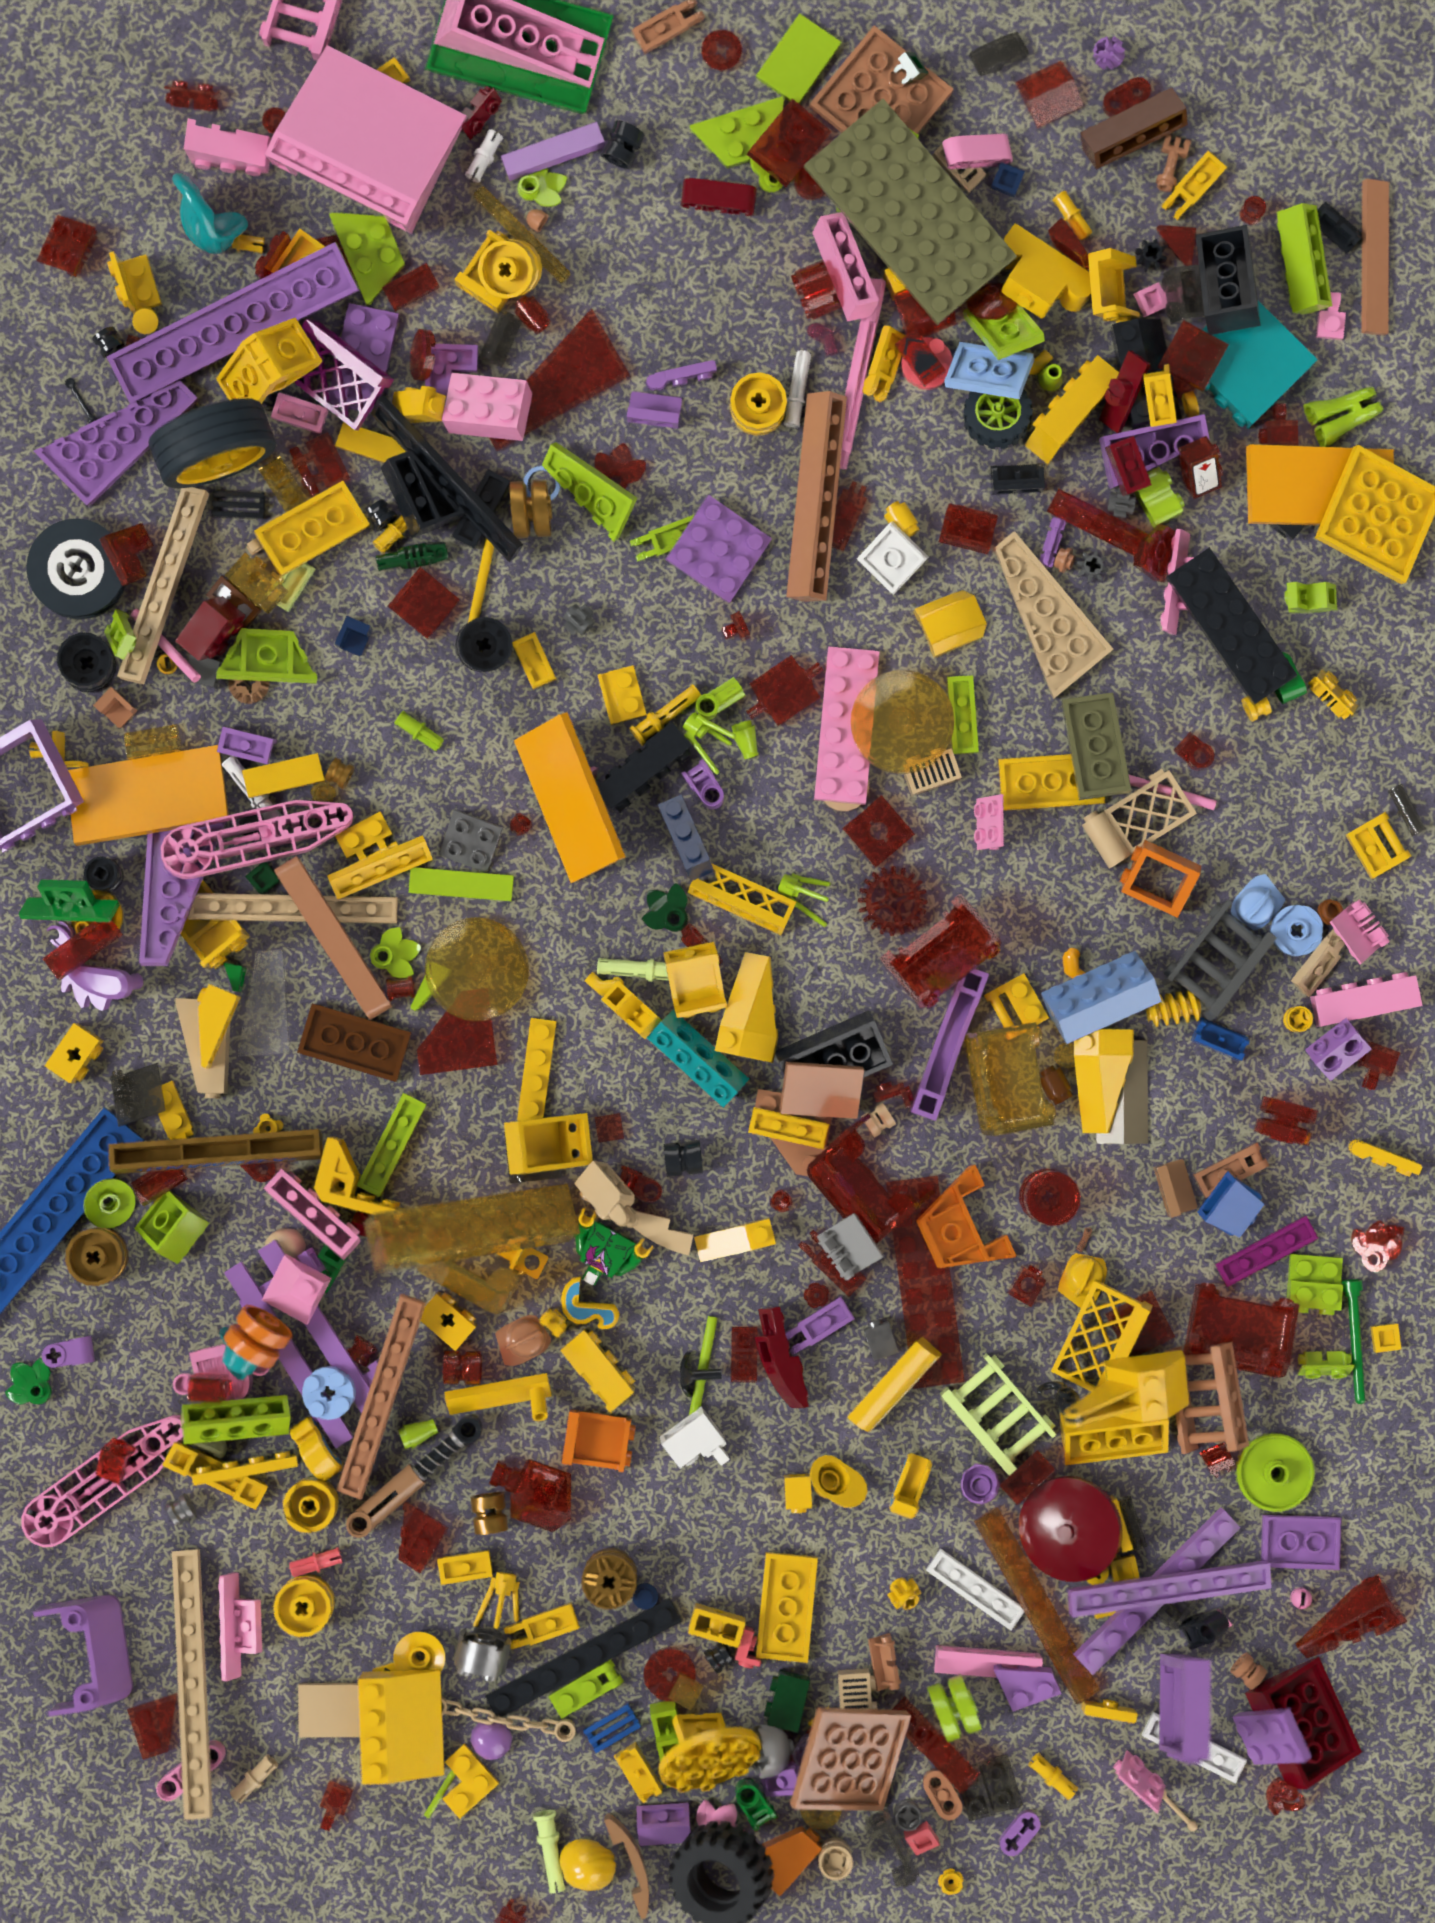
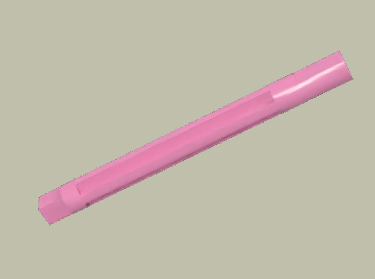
M870 278L879 302L871 317L860 320L845 392L847 402L840 469L847 470L849 455L852 451L863 398L862 389L868 374L886 288V281L883 279Z

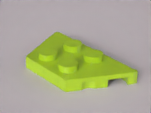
M781 96L689 125L690 132L693 135L695 134L727 169L750 162L753 148H758L767 153L773 145L778 143L784 98Z
M332 212L329 214L365 303L369 306L373 303L376 296L388 286L391 279L403 269L405 263L384 216Z
M241 628L233 646L230 647L226 658L216 673V679L317 683V675L315 672L313 673L308 663V658L304 650L300 648L294 631Z

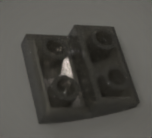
M1008 1754L989 1758L954 1770L969 1821L992 1817L997 1812L1021 1808L1023 1805Z

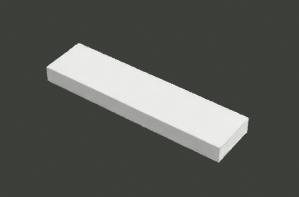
M941 1548L926 1568L927 1572L1011 1631L1026 1611V1608Z
M1153 1711L1141 1735L1159 1744V1714ZM1210 1740V1760L1201 1759V1764L1198 1765L1236 1784L1247 1759Z

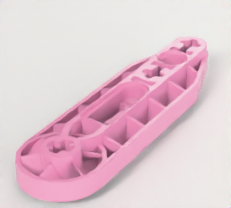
M293 800L184 825L171 830L164 838L161 846V859L165 868L173 876L182 879H194L306 853L348 829L353 821V812L344 803ZM295 805L309 806V810L288 814L286 808ZM283 809L284 816L262 820L261 813ZM340 812L342 816H345L343 822L336 818V813ZM256 814L258 816V822L241 826L236 825L235 819ZM326 815H328V820H330V824H329V825H326V824H327V817H326ZM311 818H318L322 825L318 828H312L307 822ZM232 820V828L211 832L209 825ZM300 821H303L304 831H301ZM287 824H290L291 828H294L293 833H289L288 830H285V826ZM206 826L208 833H204L198 828ZM259 830V833L257 832L247 836L232 838L233 840L223 842L222 840L224 838ZM192 832L195 833L193 840L190 839ZM314 837L317 838V842L310 846L296 849L295 842ZM261 838V841L250 843L224 850V846L234 844L235 846L239 845L240 843H245L253 840H260ZM213 841H217L220 850L213 852ZM291 843L292 851L271 855L269 848ZM209 845L210 850L207 851L199 850L202 846ZM184 848L189 849L191 857H186L183 854ZM266 849V857L245 861L244 854ZM237 855L241 856L242 862L223 867L219 866L218 860ZM197 861L204 866L202 870L195 864ZM212 861H215L217 868L208 870Z
M172 1415L128 1430L34 1498L25 1507L21 1517L25 1536L35 1545L54 1547L67 1540L158 1474L164 1467L162 1464L150 1476L143 1466L158 1455L164 1462L167 1456L165 1450L171 1447L174 1441L178 1443L183 1442L182 1428L169 1437L164 1434L173 1425L179 1424L181 1426V1415ZM161 1423V1425L156 1427L151 1432L147 1428L149 1426ZM141 1429L145 1436L129 1447L122 1438L131 1432ZM151 1437H155L160 1441L159 1450H154L150 1447L149 1439ZM118 1442L123 1452L108 1462L101 1453ZM142 1450L144 1455L138 1458L136 1463L133 1462L131 1464L128 1459ZM97 1457L102 1467L89 1477H86L80 1468ZM105 1471L106 1474L93 1485L87 1487L80 1496L75 1492ZM138 1471L145 1480L130 1491H127L122 1481ZM76 1473L81 1483L66 1493L59 1484ZM110 1480L113 1482V1484L85 1504L83 1503L82 1498L86 1495L90 1496L95 1490ZM116 1486L123 1496L107 1507L101 1497ZM53 1488L57 1492V1494H46ZM44 1498H49L50 1507L45 1509ZM66 1498H68V1499L73 1503V1505H74V1507H75V1509H76L75 1511H74V1509H73L71 1503H69V1502L66 1500ZM93 1502H96L102 1511L85 1522L80 1512ZM66 1507L67 1509L61 1513L60 1510ZM29 1509L38 1512L36 1517L28 1514ZM51 1516L53 1521L46 1525L43 1520ZM77 1521L81 1526L73 1531Z

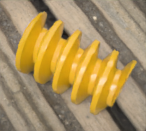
M1189 990L1186 991L1185 997L1181 991L1176 992L1174 998L1171 993H1166L1164 1000L1160 995L1162 1002L1146 1008L1148 1022L1152 1020L1155 1027L1159 1026L1160 1019H1163L1165 1025L1168 1026L1170 1018H1173L1175 1023L1179 1024L1181 1016L1184 1017L1186 1023H1189L1191 1015L1194 1016L1196 1022L1200 1021L1201 1016L1200 999Z

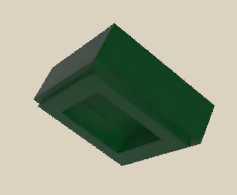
M267 862L260 863L245 876L259 894H266L281 882L276 872Z

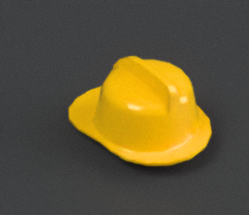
M1075 1253L1067 1262L1059 1282L1058 1291L1081 1309L1094 1280L1096 1279L1102 1283L1105 1282L1107 1275L1105 1261L1102 1258ZM1098 1288L1093 1295L1095 1301L1101 1292Z
M831 1455L818 1457L813 1462L810 1469V1479L814 1491L819 1496L827 1498L844 1508L859 1506L865 1500L867 1484L856 1470Z

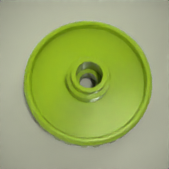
M1264 1433L1262 1436H1256L1254 1440L1249 1441V1446L1243 1448L1242 1453L1238 1454L1239 1459L1235 1463L1237 1465L1235 1471L1237 1476L1235 1478L1243 1496L1256 1507L1270 1512L1287 1511L1299 1505L1310 1493L1315 1476L1313 1460L1308 1450L1296 1439L1282 1433ZM1274 1468H1278L1279 1474L1275 1477H1272V1470Z

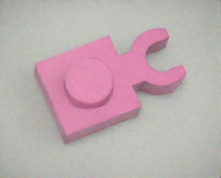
M1176 279L1168 281L1162 288L1158 282L1134 294L1144 318L1168 307L1167 300L1174 301L1183 295L1182 292L1173 294L1170 290V287L1177 283Z

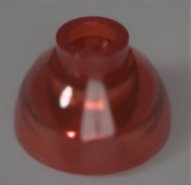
M804 166L797 171L794 178V188L799 196L807 200H817L826 194L804 169Z

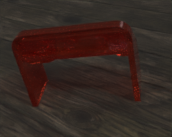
M866 1114L848 1127L808 1165L807 1174L842 1218L845 1219L855 1213L875 1244H877L917 1211L936 1192L932 1189L919 1201H916L907 1192H898L893 1197L887 1193L858 1159L865 1151V1142L857 1130L871 1118L869 1114Z

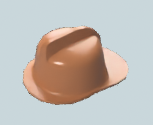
M535 1315L521 1317L503 1326L495 1333L504 1365L508 1366L522 1364L540 1355L551 1343V1337Z

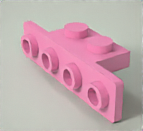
M1176 529L1175 536L1172 538L1171 547L1173 554L1172 561L1168 565V575L1193 559L1192 557H1187L1190 534L1183 529ZM1168 582V586L1164 591L1166 603L1165 610L1161 615V626L1163 631L1176 635L1180 610H1187V608Z
M238 1572L228 1573L219 1577L220 1669L222 1681H230L241 1677V1653L258 1654L262 1652L261 1599L239 1598Z

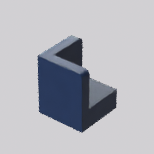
M346 616L335 645L360 657L373 628L368 624Z

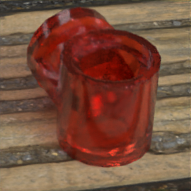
M1191 731L1173 749L1195 771L1206 769L1213 763L1215 757L1212 747L1203 743ZM1195 751H1202L1205 754V763L1201 764L1195 761Z

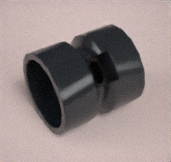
M617 120L609 134L611 140L605 142L600 155L611 164L622 169H630L636 157L634 150L640 149L645 134L639 128L627 122Z
M95 857L84 868L85 881L88 882L91 888L102 892H112L118 889L124 879L122 867L116 861L106 857Z
M700 1140L686 1141L683 1146H680L678 1142L663 1144L667 1177L681 1176L683 1171H686L689 1175L703 1173Z

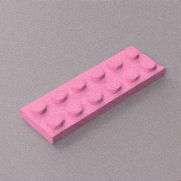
M828 646L814 800L866 804L879 651Z

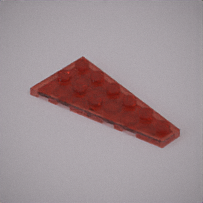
M592 308L526 380L532 392V398L524 436L630 376ZM488 437L496 452L516 441Z

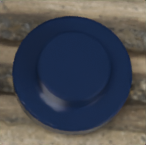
M650 1583L637 1585L632 1597L634 1604L644 1610L652 1608L658 1600L657 1589Z

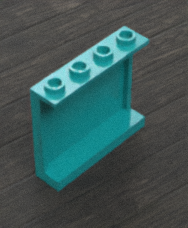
M1259 301L1261 326L1209 335L1206 325L1176 356L1179 360L1177 362L1179 367L1186 373L1191 372L1197 378L1196 383L1204 391L1209 390L1215 396L1214 401L1222 409L1227 408L1233 414L1232 418L1235 423L1240 427L1245 426L1247 429L1318 360Z

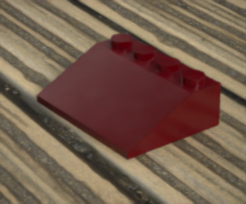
M1315 1657L1273 1676L1245 1693L1253 1711L1290 1709L1308 1748L1311 1758L1306 1762L1277 1764L1288 1789H1308L1362 1753L1319 1657Z

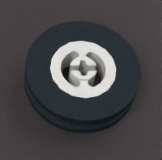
M66 519L47 527L33 542L26 565L30 587L39 601L54 613L70 619L93 618L112 608L122 596L129 574L128 560L119 541L103 526L85 519ZM76 552H84L91 555L95 563V570L91 572L90 565L81 557L69 556ZM75 565L80 566L83 570L81 573L75 572L73 567ZM64 566L65 573L76 582L87 580L86 584L81 586L66 584L61 576V568Z

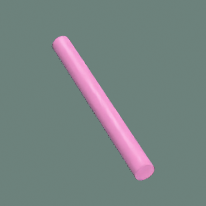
M139 609L131 612V617L135 621L138 617ZM161 634L158 646L193 683L199 681L201 675Z
M1129 775L1130 786L1141 788L1151 782L1150 780ZM1158 783L1156 793L1170 797L1172 787ZM1154 786L1147 791L1153 792ZM1183 791L1191 804L1211 810L1215 809L1217 800ZM1175 792L1174 798L1180 799Z

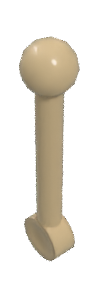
M1164 1790L1162 1799L1182 1818L1190 1831H1196L1198 1828L1197 1823L1191 1821L1171 1801Z

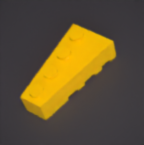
M1099 355L1092 362L1086 360L1078 370L1081 375L1076 380L1072 377L1064 386L1065 394L1062 397L1057 395L1048 405L1050 411L1047 415L1041 413L1032 424L1035 430L1025 443V446L1047 464L1052 461L1060 447L1062 448L1076 431V428L1081 426L1091 413V410H1094L1104 398L1107 388H1109L1108 385L1111 379H1116L1119 374L1116 369Z

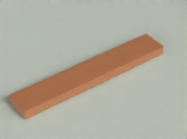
M1366 179L1362 181L1361 333L1387 335L1389 301V182Z

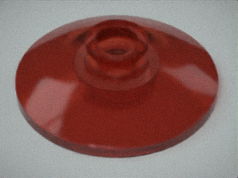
M987 283L966 301L969 312L982 319H999L1009 315L1014 311L1018 303L1001 292L1004 285L1002 283Z

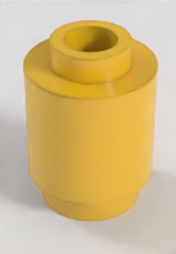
M896 501L885 509L887 513L884 515V518L888 524L893 521L909 538L920 530L917 526L918 521L906 502L900 504L899 501Z

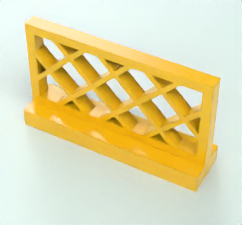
M1095 1279L1051 1372L1090 1392L1094 1391L1106 1382L1105 1369L1102 1373L1100 1368L1104 1366V1362H1098L1094 1350L1107 1346L1111 1355L1109 1360L1127 1358L1153 1305L1145 1301L1142 1303ZM1098 1288L1106 1292L1110 1302L1097 1306L1093 1297L1096 1289ZM1090 1301H1091V1304H1092V1307H1093V1308L1087 1309V1308H1088V1305H1089V1303H1090ZM1126 1302L1134 1306L1131 1315L1120 1318L1116 1304ZM1112 1306L1116 1320L1103 1323L1099 1310ZM1095 1312L1099 1325L1086 1329L1082 1319L1084 1314ZM1128 1320V1322H1127V1324H1126V1326H1125V1328H1124L1122 1322ZM1118 1323L1122 1333L1121 1336L1109 1340L1105 1327ZM1079 1324H1080L1082 1330L1076 1332V1330H1077V1328H1078V1326H1079ZM1101 1329L1105 1342L1092 1346L1088 1332ZM1084 1334L1088 1347L1075 1351L1072 1344L1073 1337ZM1117 1343L1113 1351L1111 1344ZM1069 1347L1071 1353L1065 1354ZM1090 1351L1094 1365L1081 1368L1077 1355ZM1073 1357L1077 1370L1067 1372L1059 1368L1063 1359ZM1096 1369L1100 1378L1097 1386L1087 1382L1083 1372Z

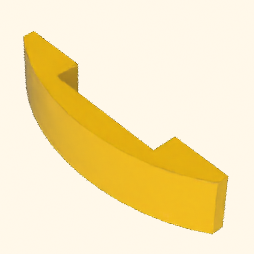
M174 1441L162 1466L185 1477L186 1475L192 1477V1473L197 1472V1467L212 1465V1469L221 1468L224 1461ZM251 1475L206 1483L255 1510L268 1488V1485Z

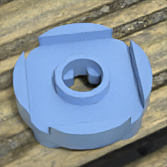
M1292 905L1281 909L1274 916L1270 926V933L1277 937L1274 945L1282 953L1294 957L1307 955L1313 952L1321 943L1323 923L1320 916L1312 908ZM1293 924L1295 926L1302 925L1301 933L1303 935L1301 937L1298 935L1292 936L1291 926Z
M324 1366L315 1370L305 1379L302 1390L303 1401L312 1416L326 1420L336 1419L344 1415L351 1408L356 1398V1387L353 1379L341 1371L340 1368ZM325 1386H329L330 1390H335V1395L331 1399L323 1395V1391L326 1389Z

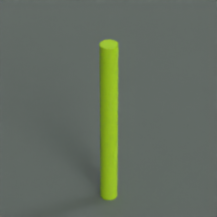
M707 1317L697 1370L708 1369L718 1317ZM695 1380L689 1415L701 1407L706 1380Z

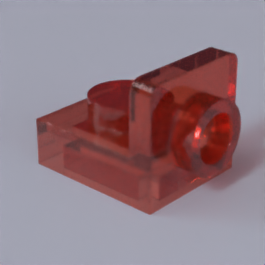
M112 1438L101 1448L95 1475L119 1485L124 1480L128 1458L135 1453L136 1447L128 1444L125 1440Z

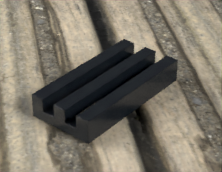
M213 491L212 517L264 520L265 493ZM219 498L259 499V503L219 501ZM219 507L259 509V513L222 512L218 510Z

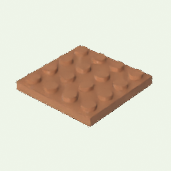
M873 26L812 100L810 108L843 133L880 100L884 99L906 126L919 134L950 97L954 89L926 66L925 68L929 73L923 79L913 80L909 84H902L901 81L907 75L906 70L903 69L900 73H895L894 68L901 64L898 58L907 51L876 26Z
M818 1707L790 1805L794 1809L883 1811L911 1715L906 1710Z

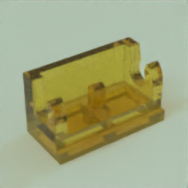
M178 724L126 732L124 734L126 755L129 760L182 751Z

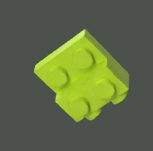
M1290 1254L1286 1306L1293 1307V1312L1309 1313V1308L1319 1309V1314L1334 1315L1335 1310L1341 1311L1343 1258Z

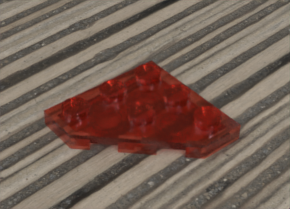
M488 988L461 991L447 1012L444 1013L417 1049L420 1075L498 1065Z

